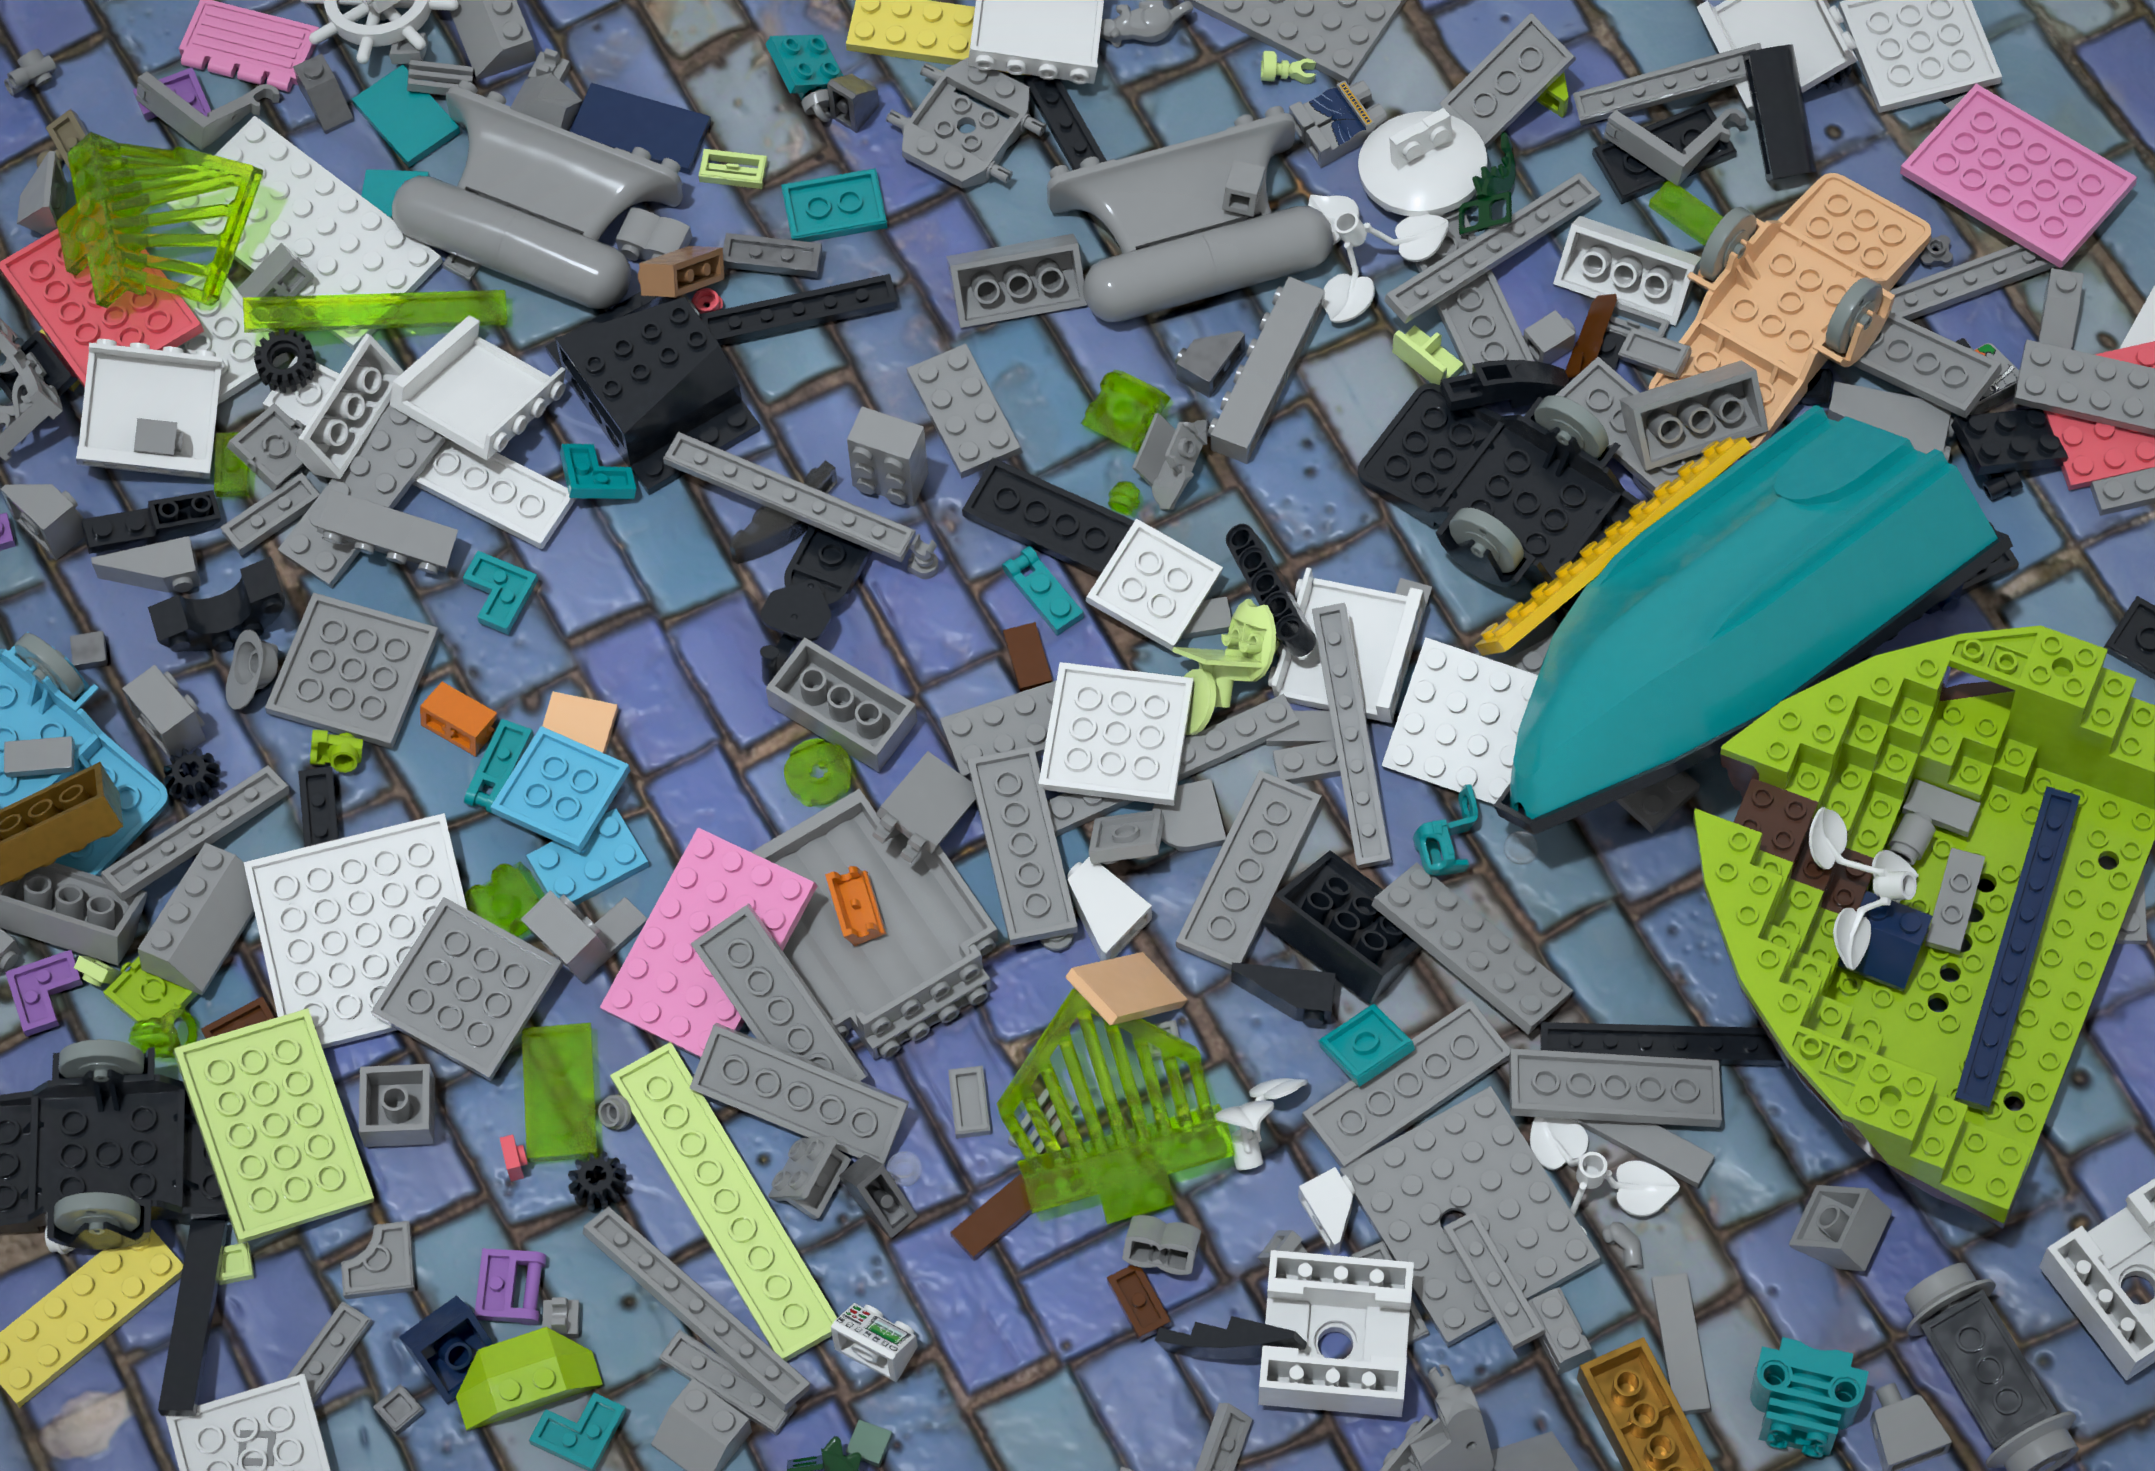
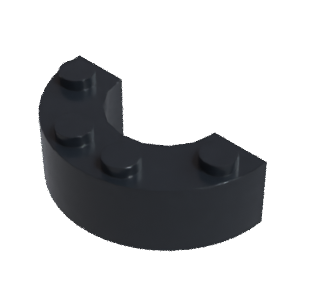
M268 557L240 569L242 575L240 581L223 594L197 600L176 595L149 606L148 610L158 642L165 647L171 648L173 652L212 649L217 652H223L232 648L239 635L245 630H253L259 637L263 635L264 629L280 616L285 606V596L273 559Z

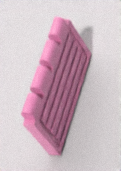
M200 0L179 47V52L182 56L181 65L204 70L208 62V72L233 78L238 70V80L262 85L265 79L268 78L267 84L276 87L278 90L290 92L293 84L298 85L293 66L311 58L316 45L309 41V36L318 30L319 27L214 0Z

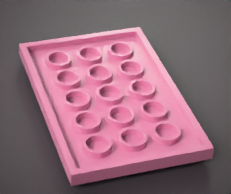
M1978 84L1972 87L1901 165L1900 174L2061 269L2133 189L2137 181L2135 175Z
M697 828L600 1008L616 1018L668 1043L671 1042L674 1046L701 1058L715 1023L739 1032L745 1021L691 943L749 903L783 951L817 889V884L703 829Z

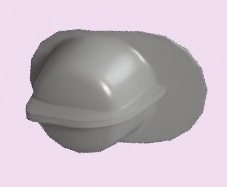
M245 630L239 635L227 678L226 699L229 706L235 710L247 706L253 698L255 691L267 686L277 673V645L261 641L258 634L253 630Z

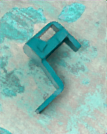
M1471 784L1464 785L1458 795L1463 819L1447 823L1446 819L1424 823L1419 826L1412 838L1415 850L1420 854L1423 868L1429 875L1446 876L1462 873L1470 866L1468 859L1455 860V852L1450 836L1469 831L1478 818L1477 802ZM1467 798H1468V801H1469V810H1468V806H1467ZM1437 840H1438L1439 845H1440V848H1441V852H1442V856H1443V861H1442V859H1441V855H1440V851H1439V847H1438Z

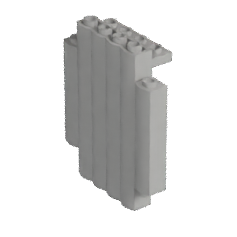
M859 788L753 850L752 853L817 884L818 887L783 952L843 1039L848 1036L849 1030L853 1028L875 1060L880 1057L886 1059L895 1055L900 1050V1045L910 1039L913 1041L920 1040L929 1033V1027L938 1022L948 1023L958 1016L959 1009L969 1004L972 1006L978 1005L988 997V992L991 990V981L983 969L982 956L995 948V943L998 941V930L940 845L932 854L922 849L910 864L900 856L901 852L908 845L907 842L909 840L901 832L894 829L883 844L872 837L873 832L880 825L881 819L876 815L875 810ZM849 866H856L860 870L868 872L886 931L885 935L856 946L843 936L825 874L833 871L838 872L839 875L849 873Z

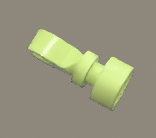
M1264 51L1261 61V81L1274 82L1276 76H1280V79H1287L1290 76V78L1303 84H1310L1314 82L1316 74L1305 73L1302 70H1314L1316 62L1305 58L1289 64L1288 60H1282L1281 63H1277V55L1274 51Z

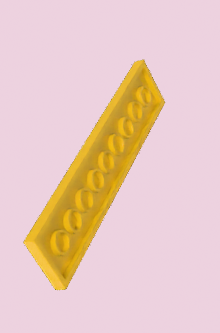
M1728 437L1720 443L1718 440H1715L1701 451L1704 456L1696 462L1691 460L1678 469L1677 473L1679 476L1672 482L1667 480L1653 490L1655 496L1647 503L1643 500L1628 511L1631 516L1623 523L1619 520L1609 526L1604 531L1606 537L1599 543L1593 541L1579 552L1582 557L1576 562L1572 563L1569 561L1556 570L1555 574L1557 577L1548 584L1545 581L1530 592L1532 598L1525 604L1519 602L1505 613L1508 618L1500 625L1496 622L1487 627L1481 633L1483 639L1475 644L1481 655L1485 656L1508 651L1596 578L1609 561L1642 531L1707 485L1749 451L1752 446L1746 437L1736 439Z

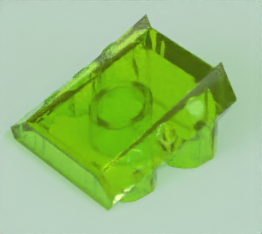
M1114 369L1113 372L1104 375L1100 383L1101 391L1095 401L1089 404L1085 411V417L1080 424L1138 452L1155 413L1161 415L1171 397L1132 375Z
M520 861L513 866L507 863L498 865L492 871L491 880L483 885H474L467 890L465 901L469 911L519 937L529 930L521 921V918L545 894L532 876L531 871Z

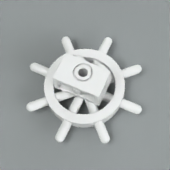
M301 0L303 3L324 4L329 20L328 24L310 34L309 41L317 45L337 33L344 40L360 45L356 57L360 64H366L369 61L372 47L387 46L405 39L417 50H423L426 46V41L417 31L427 21L431 10L454 11L459 6L457 0ZM340 5L356 6L345 14L340 12ZM395 8L410 9L404 15H401ZM368 15L365 25L355 23ZM388 19L390 21L379 25L380 20Z

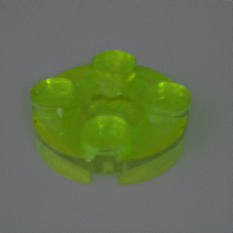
M815 738L801 742L790 752V757L784 767L785 782L790 793L799 799L803 805L807 807L826 805L838 800L849 791L851 787L852 766L847 752L836 743L833 745L832 743L825 742V739ZM814 766L828 770L821 778L810 776L813 773L812 768Z

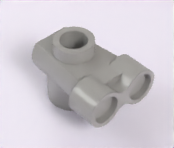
M39 48L34 49L17 60L20 68L7 74L8 78L4 80V84L12 96L25 90L27 86L33 83L36 87L43 86L53 79L51 74L56 69L55 62L49 55L44 57Z

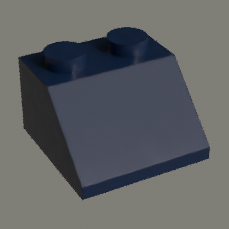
M1866 891L1860 907L1877 901L1881 897ZM1891 900L1889 906H1880L1864 914L1863 917H1866L1871 924V937L1868 948L1856 969L1853 971L1848 969L1841 957L1838 967L1904 992L1927 936L1933 916Z
M457 1295L399 1336V1339L417 1366L446 1404L456 1398L478 1349L493 1345V1342L471 1308Z

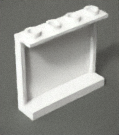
M976 0L968 66L976 67L980 70L1007 71L1013 75H1035L1047 80L1062 79L1076 84H1094L1098 68L1097 58L1104 0Z
M1707 0L1697 6L1719 53L1760 43L1762 49L1793 44L1802 93L1858 61L1853 52V49L1857 47L1853 37L1848 30L1843 32L1840 26L1844 22L1843 17L1835 5L1830 7L1827 0H1725L1715 7ZM1748 81L1735 84L1746 108L1754 115Z
M469 315L393 381L390 406L487 461L497 451H503L508 441L516 434L520 435L531 420L535 417L539 418L552 401H558L566 388L564 384L566 369L561 367L551 377L479 337L480 321Z
M97 339V343L89 342L79 446L77 447L76 456L77 465L210 479L222 357H216L215 352L198 350L196 354L183 353L181 348L171 346L163 347L162 351L150 349V345L144 343H130V347L117 346L116 341L109 339ZM137 418L177 422V432L183 433L181 452H175L174 456L134 452Z
M1306 568L1304 578L1297 581L1295 598H1297V603L1315 637L1316 631L1312 609L1345 602L1366 718L1392 723L1426 607L1423 590L1410 588L1408 596L1316 579L1313 578L1312 569ZM1317 637L1313 650L1302 657L1293 656L1283 643L1279 641L1280 646L1277 649V656L1280 658L1278 665L1271 668L1268 685L1272 687L1274 698L1284 694L1289 703L1329 711Z

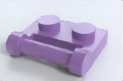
M482 1248L474 1313L476 1318L485 1321L519 1322L524 1325L539 1324L540 1312L537 1311L541 1269L546 1265L547 1255L536 1251ZM518 1265L528 1267L523 1308H513Z

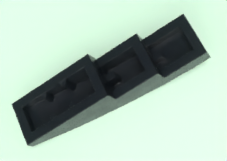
M1231 1316L1227 1329L1195 1322L1191 1335L1159 1327L1155 1341L1167 1352L1214 1359L1262 1357L1263 1346L1304 1350L1307 1342L1296 1331Z

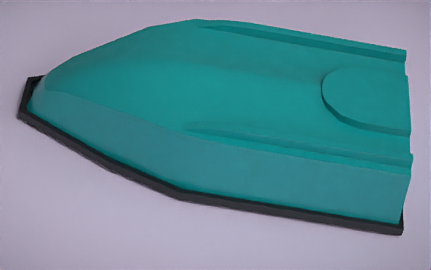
M1814 405L1642 531L1609 561L1594 580L1586 585L1551 639L1518 730L1510 784L1494 804L1498 815L1536 835L1677 775L1720 753L1723 744L1778 703L1853 667L1859 661L1867 659L1875 649L1886 641L1895 638L1899 631L1911 622L1919 620L1927 610L1938 602L1947 599L1951 592L1963 583L1971 581L1987 565L1999 560L2003 553L2013 547L2009 535L1992 528L1957 466L1948 463L1942 451L1933 449L1928 454L1914 449L1911 441L1907 438L1847 416L1839 422L1829 419L1822 407Z

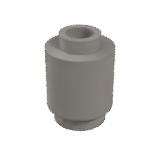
M1917 811L1913 814H1905L1890 841V851L1901 856L1910 865H1914L1916 860L1922 858L1936 831L1932 824V819L1926 814Z

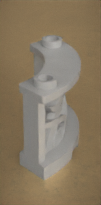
M0 318V355L3 353L6 356V362L0 366V373L9 374L17 371L19 374L12 390L13 405H0V457L7 462L12 457L11 450L47 416L54 420L63 410L55 387L52 385L48 386L44 381L43 377L47 373L32 352L25 355L21 350L22 347L15 343L19 337ZM26 387L28 393L23 396L22 391Z

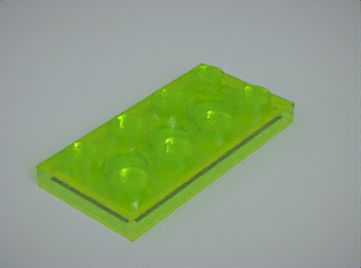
M591 1023L524 1028L522 1030V1054L528 1163L587 1158L588 1152H592L594 1157H598Z

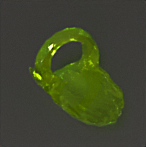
M179 1008L172 1009L161 1018L152 1017L148 1020L137 1021L131 1027L127 1041L139 1048L143 1053H146L148 1048L155 1047V1058H175L174 1048L180 1047L181 1043L174 1026V1021L178 1017L182 1018L188 1027L187 1041L183 1045L197 1041V1025L188 1011Z

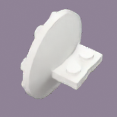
M1444 108L1436 112H1411L1384 122L1365 140L1358 159L1360 181L1368 196L1379 206L1383 207L1384 210L1409 217L1426 214L1441 217L1445 213L1459 208L1463 203L1470 201L1477 193L1472 178L1473 176L1482 178L1481 167H1487V152L1480 135L1469 124L1450 115Z

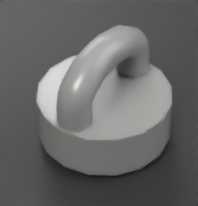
M828 89L817 90L803 98L801 104L806 114H816L823 122L830 120Z

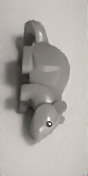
M1162 0L1140 1L1139 8L1132 11L1128 5H1117L1116 11L1120 16L1115 19L1102 20L1100 38L1112 42L1116 48L1121 46L1122 40L1128 39L1144 42L1160 41L1170 33L1179 18L1193 11V5L1190 1H1186L1173 9H1167Z

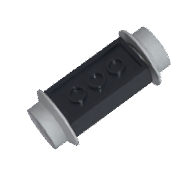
M1964 1262L1943 1268L1922 1280L1904 1298L1914 1315L1906 1331L1910 1336L1926 1335L1995 1450L1986 1460L1987 1467H2005L2007 1471H2054L2070 1460L2079 1450L2068 1432L2076 1420V1415L2072 1411L2058 1414L1988 1299V1296L1996 1287L1995 1282L1992 1279L1976 1280L1968 1265Z

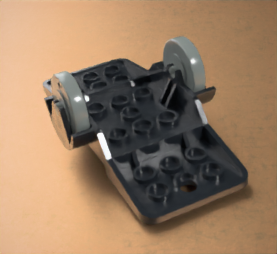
M1434 383L1424 384L1412 394L1358 466V478L1364 486L1434 528L1436 524L1440 525L1436 535L1447 553L1473 575L1502 587L1516 585L1522 576L1536 585H1540L1545 581L1549 584L1557 577L1555 574L1556 570L1569 561L1572 563L1576 562L1582 557L1579 552L1593 541L1599 543L1606 537L1604 531L1609 526L1619 520L1623 523L1631 516L1628 511L1641 502L1623 488L1611 469L1606 466L1621 445L1615 442L1608 446L1607 432L1591 412L1575 401L1556 395L1547 396L1544 399L1538 397L1525 416H1502L1481 405L1450 411L1440 390V385ZM1584 588L1565 602L1562 607L1569 611Z
M97 1039L76 1042L63 1048L60 1053H53L52 1080L46 1081L32 1091L0 1095V1234L40 1231V1226H47V1239L52 1242L79 1249L102 1250L128 1247L146 1240L151 1234V1220L178 1219L180 1224L191 1223V1220L230 1221L184 1082L160 1074L154 1075L155 1047L148 1048L146 1053H143L134 1045L116 1040Z

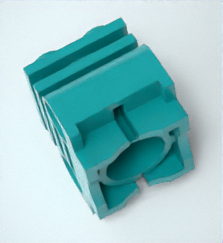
M1782 1337L1779 1350L1762 1346L1750 1390L1752 1405L1757 1410L1765 1413L1758 1440L1766 1441L1768 1446L1777 1449H1786L1787 1446L1800 1449L1803 1454L1810 1457L1830 1456L1838 1430L1848 1428L1856 1418L1864 1396L1869 1371L1851 1367L1853 1353L1836 1349L1818 1350L1794 1339Z

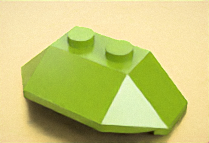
M544 1327L478 1349L456 1395V1399L466 1431H470L601 1387L603 1383L591 1350L548 1327Z

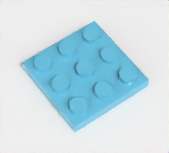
M541 726L490 808L492 813L581 853L630 773V766L625 762Z

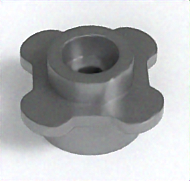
M1946 235L1931 238L1929 244L1921 252V262L1931 267L1950 263L1953 258L1952 253L1949 252L1950 238Z

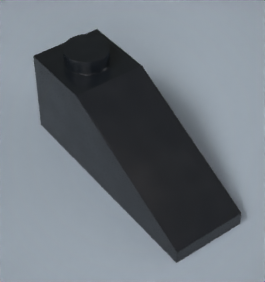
M1232 962V983L1292 1019L1303 1021L1308 1026L1317 1027L1323 1024H1331L1336 973Z

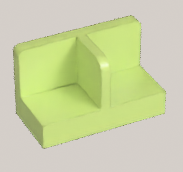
M1414 325L1406 334L1400 330L1394 334L1392 352L1430 383L1440 385L1441 379L1456 377L1463 371V363L1441 346L1442 335L1438 332L1430 338Z

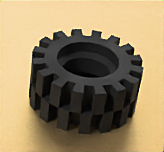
M279 329L280 335L275 336L272 331L268 333L269 340L267 341L263 337L260 340L261 347L256 345L254 362L263 384L265 386L269 384L270 389L273 391L277 387H279L280 393H286V387H290L292 392L298 391L296 385L300 384L304 388L307 385L305 378L312 380L314 377L313 371H316V359L309 340H306L305 335L301 332L297 336L296 330L290 329L289 335H286L285 329ZM283 353H294L298 357L297 362L286 369H278L273 365L274 359Z

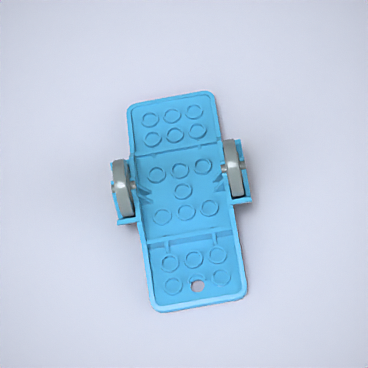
M27 632L9 651L7 649H0V809L101 762L120 793L123 827L112 836L101 837L89 843L84 849L78 852H70L57 858L55 863L100 877L101 872L107 869L165 810L169 803L168 791L162 782L109 738L81 708L99 690V687L95 684L89 686L67 657L41 638ZM73 737L75 741L74 772L6 777L4 774L5 742Z

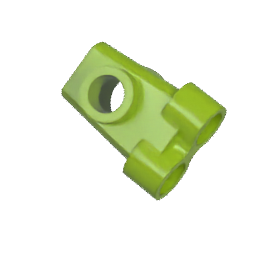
M313 729L310 764L325 766V763H331V766L336 771L344 773L353 771L357 764L361 763L363 739L355 738L350 733L334 735L328 734V730Z

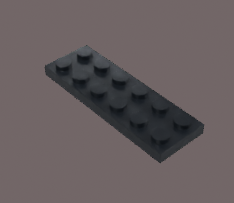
M995 458L991 459L962 509V516L1097 577L1101 575L1134 523V520Z

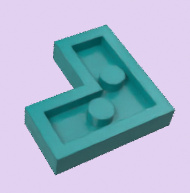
M594 444L561 445L560 457L569 498H635L636 485L631 467L599 466Z
M477 551L463 576L464 584L489 593L486 602L477 616L478 622L509 635L536 586L538 577L535 573Z
M593 1392L577 1423L545 1409L529 1442L531 1445L587 1471H595L627 1411L626 1407Z

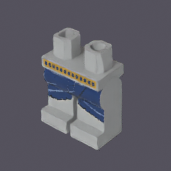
M1344 80L1338 83L1337 87L1324 91L1320 96L1304 104L1299 101L1289 106V114L1293 116L1295 121V132L1302 142L1306 143V148L1320 168L1361 146L1377 127L1387 121V113L1381 104L1378 103L1368 109H1365L1362 105L1372 100L1371 91L1364 81L1349 86Z

